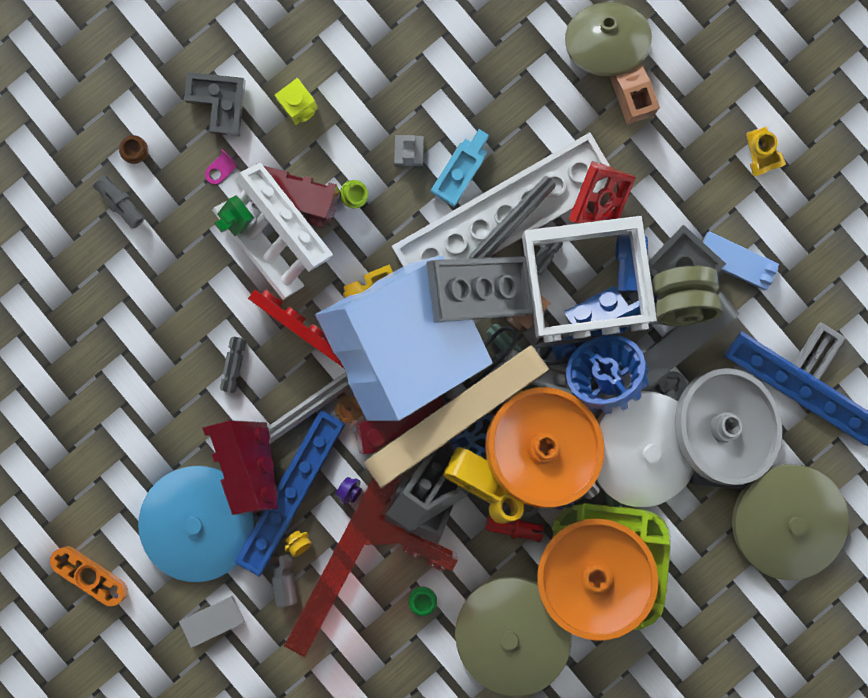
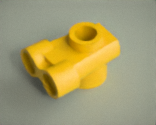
M767 126L746 133L752 163L749 165L753 177L786 165L782 152L778 153L776 149L778 146L777 137L768 131ZM759 139L762 141V146L760 148L758 146Z

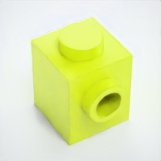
M298 78L275 94L278 103L295 125L309 120L318 109L314 98Z

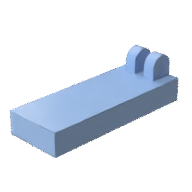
M710 231L705 235L703 243L726 263L721 271L764 291L768 290L769 285L774 280V275L779 269L778 263Z

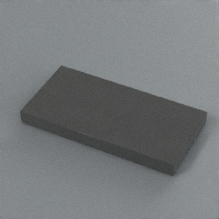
M526 257L437 259L426 261L434 322L533 315Z

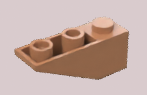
M642 64L627 73L610 76L627 125L653 117L660 109L651 81Z

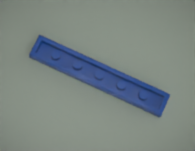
M741 331L725 351L724 357L868 447V410Z
M320 410L276 488L278 509L264 511L235 560V564L259 577L262 575L346 423Z

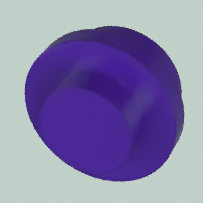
M347 477L340 484L336 496L340 498L342 504L354 503L362 492L359 479Z

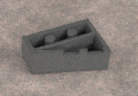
M441 446L424 458L387 512V515L412 531L466 497L470 493L469 491L449 481L443 475L453 454Z

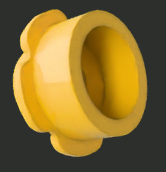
M300 531L291 534L285 540L288 544L284 548L285 552L289 551L293 557L304 553L312 545L308 538L309 534L307 532L301 533Z

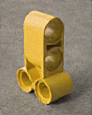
M456 447L443 474L444 477L490 503L489 514L495 522L507 523L519 519L524 511V503L517 501L501 488L490 470L488 461L467 449ZM503 502L508 503L510 506L509 516L504 514L502 510Z

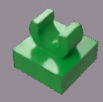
M235 195L229 198L217 213L220 220L214 224L221 233L229 229L235 237L243 233L255 217L240 198Z

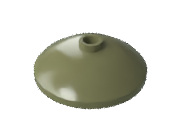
M602 2L584 8L570 21L565 34V46L570 59L582 70L599 76H616L633 70L647 57L652 42V32L646 18L636 9L616 2Z

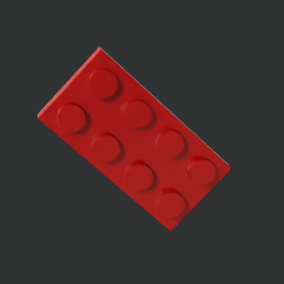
M257 290L252 292L248 298L251 302L344 368L326 340L327 338L323 330L314 324L310 328L303 324L306 320L305 317L290 307L285 311L280 307L283 301L267 290H264L263 293Z

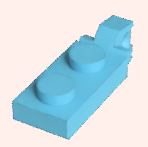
M479 129L471 142L465 139L463 143H460L430 193L455 207L485 159L484 157L487 152L482 148L489 135Z

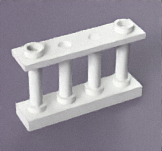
M258 163L240 172L235 180L243 188L242 193L239 195L240 200L245 206L252 200L261 211V214L255 222L252 220L243 233L235 236L234 239L282 300L304 287L298 275L305 268L310 272L328 261L333 254L264 166ZM226 202L214 207L212 210L219 220L220 217L217 213ZM268 223L280 235L273 244L270 243L262 232ZM287 245L298 258L291 267L280 255Z

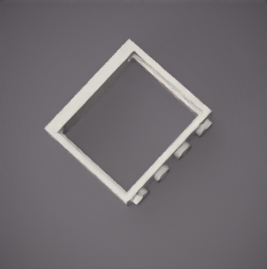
M642 216L525 230L522 234L536 338H544V343L562 340L561 335L573 334V339L586 338L591 336L590 331L602 330V335L620 333L619 328L631 326V331L649 329L648 324L657 321ZM629 233L641 315L545 327L534 245Z

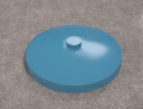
M208 466L184 467L162 477L147 493L139 514V536L149 559L165 574L182 581L204 582L226 574L237 565L234 562L255 527V513L232 515L220 481L224 479L222 470Z

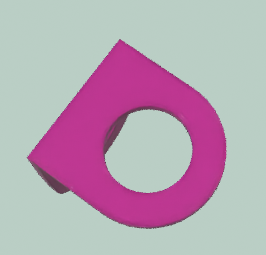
M221 149L223 153L205 171V178L211 184L221 183L238 166L223 149ZM213 169L220 171V177L217 180L210 178L209 174Z

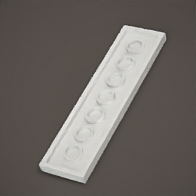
M589 132L394 244L392 248L403 267L410 263L443 255L444 259H468L477 246L544 176L551 178L556 184L555 189L492 254L494 255L520 240L525 230L539 229L572 210L592 161L598 164L610 165ZM608 177L598 181L593 192H598L604 188Z

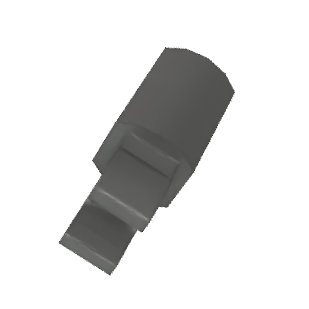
M290 554L280 557L279 555L272 556L268 566L274 574L272 582L277 607H284L296 604L298 600L293 573H290L292 566Z

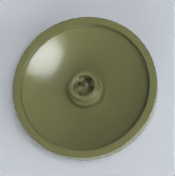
M798 464L773 466L763 476L749 482L740 492L732 516L734 539L744 558L762 573L781 580L808 578L829 566L841 551L849 526L847 505L835 483L821 472Z
M502 577L485 583L465 601L456 622V646L463 665L478 683L499 694L524 696L544 689L560 675L571 652L572 634L564 630L551 618L540 598L538 583L530 579Z

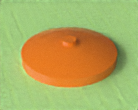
M538 387L516 394L497 410L487 431L486 456L494 478L507 494L529 506L554 508L576 501L594 485L603 465L604 440L595 416L578 398L556 388Z
M586 519L565 527L551 539L540 559L537 582L540 598L551 618L564 630L584 639L610 640L631 632L647 617L657 595L658 572L650 549L634 531L611 520Z

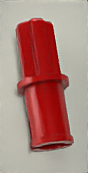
M490 514L485 524L487 531L509 535L514 540L518 537L540 543L543 538V534L539 533L541 531L544 532V524L531 523L520 519L507 523H497L491 518Z

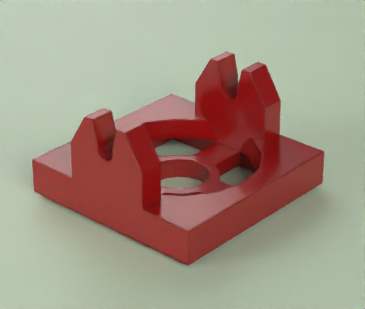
M592 161L569 220L580 224L619 219L636 177L605 164H598ZM608 177L604 188L598 192H593L596 183ZM615 184L617 185V193H616V195H615V192L613 191ZM609 192L608 202L604 206H600L602 196ZM589 201L594 202L596 207L594 214L586 210Z

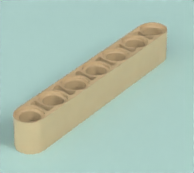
M532 345L374 454L364 462V465L380 488L386 486L550 369Z

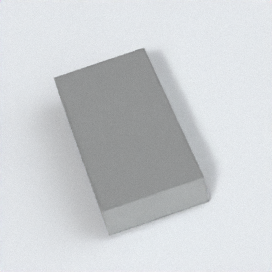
M233 595L179 621L191 648L245 622Z

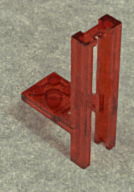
M401 475L382 488L372 478L284 647L303 657L306 656L364 545L400 543L403 545L402 550L415 558H418L419 555L428 558V564L435 569L444 572L447 568L453 571L458 561L456 552L439 543L437 545L384 521L386 515L382 514V511Z

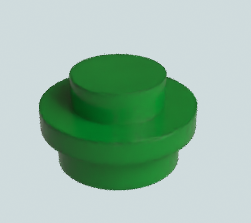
M421 586L415 588L410 593L408 604L414 614L427 616L435 610L437 597L432 589Z

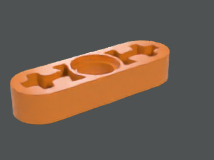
M66 546L57 549L51 555L50 566L53 571L104 605L116 606L126 598L128 588L123 580L76 549ZM68 554L70 556L68 561L75 566L82 562V565L77 568L73 575L72 571L76 568L69 564L62 567L60 565L62 559L59 556ZM85 568L95 571L96 581L93 584H87L83 581L82 572ZM103 578H106L107 580L103 585L108 588L114 585L118 587L116 593L119 597L115 596L111 599L108 597L109 590L101 587L99 590L95 588L102 583Z

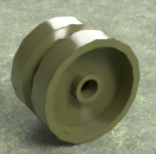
M685 266L673 268L655 275L652 279L653 294L655 298L659 299L655 304L657 322L662 325H697L712 321L723 314L720 296L715 294L719 289L717 271L711 267Z

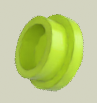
M349 180L340 189V199L348 208H360L368 199V190L361 181Z

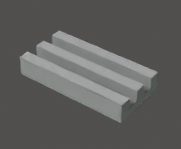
M822 322L818 323L793 363L801 368L824 331L826 334L803 368L804 371L809 373L831 337L835 338V341L813 374L819 380L846 339V337Z

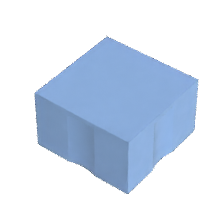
M443 255L410 263L376 281L367 290L348 296L315 314L333 352L344 366L349 385L367 421H399L493 364L473 320L434 322L426 261L444 259Z

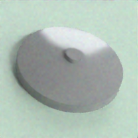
M724 368L698 376L685 388L676 408L675 433L684 458L699 475L721 485H740L760 478L775 462L782 442V421L773 396L758 379L741 370Z

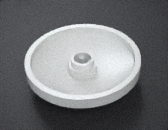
M641 391L642 397L638 401L630 400L626 410L622 411L620 407L612 408L611 414L602 412L597 418L604 440V460L596 483L606 494L622 504L633 507H651L662 504L676 496L690 481L695 470L684 458L676 438L675 413L678 401L661 393Z

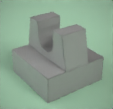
M395 135L394 165L423 166L424 136Z

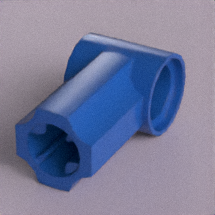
M618 235L615 250L616 261H618L617 290L621 292H638L630 236ZM645 236L646 249L648 255V238L647 236Z

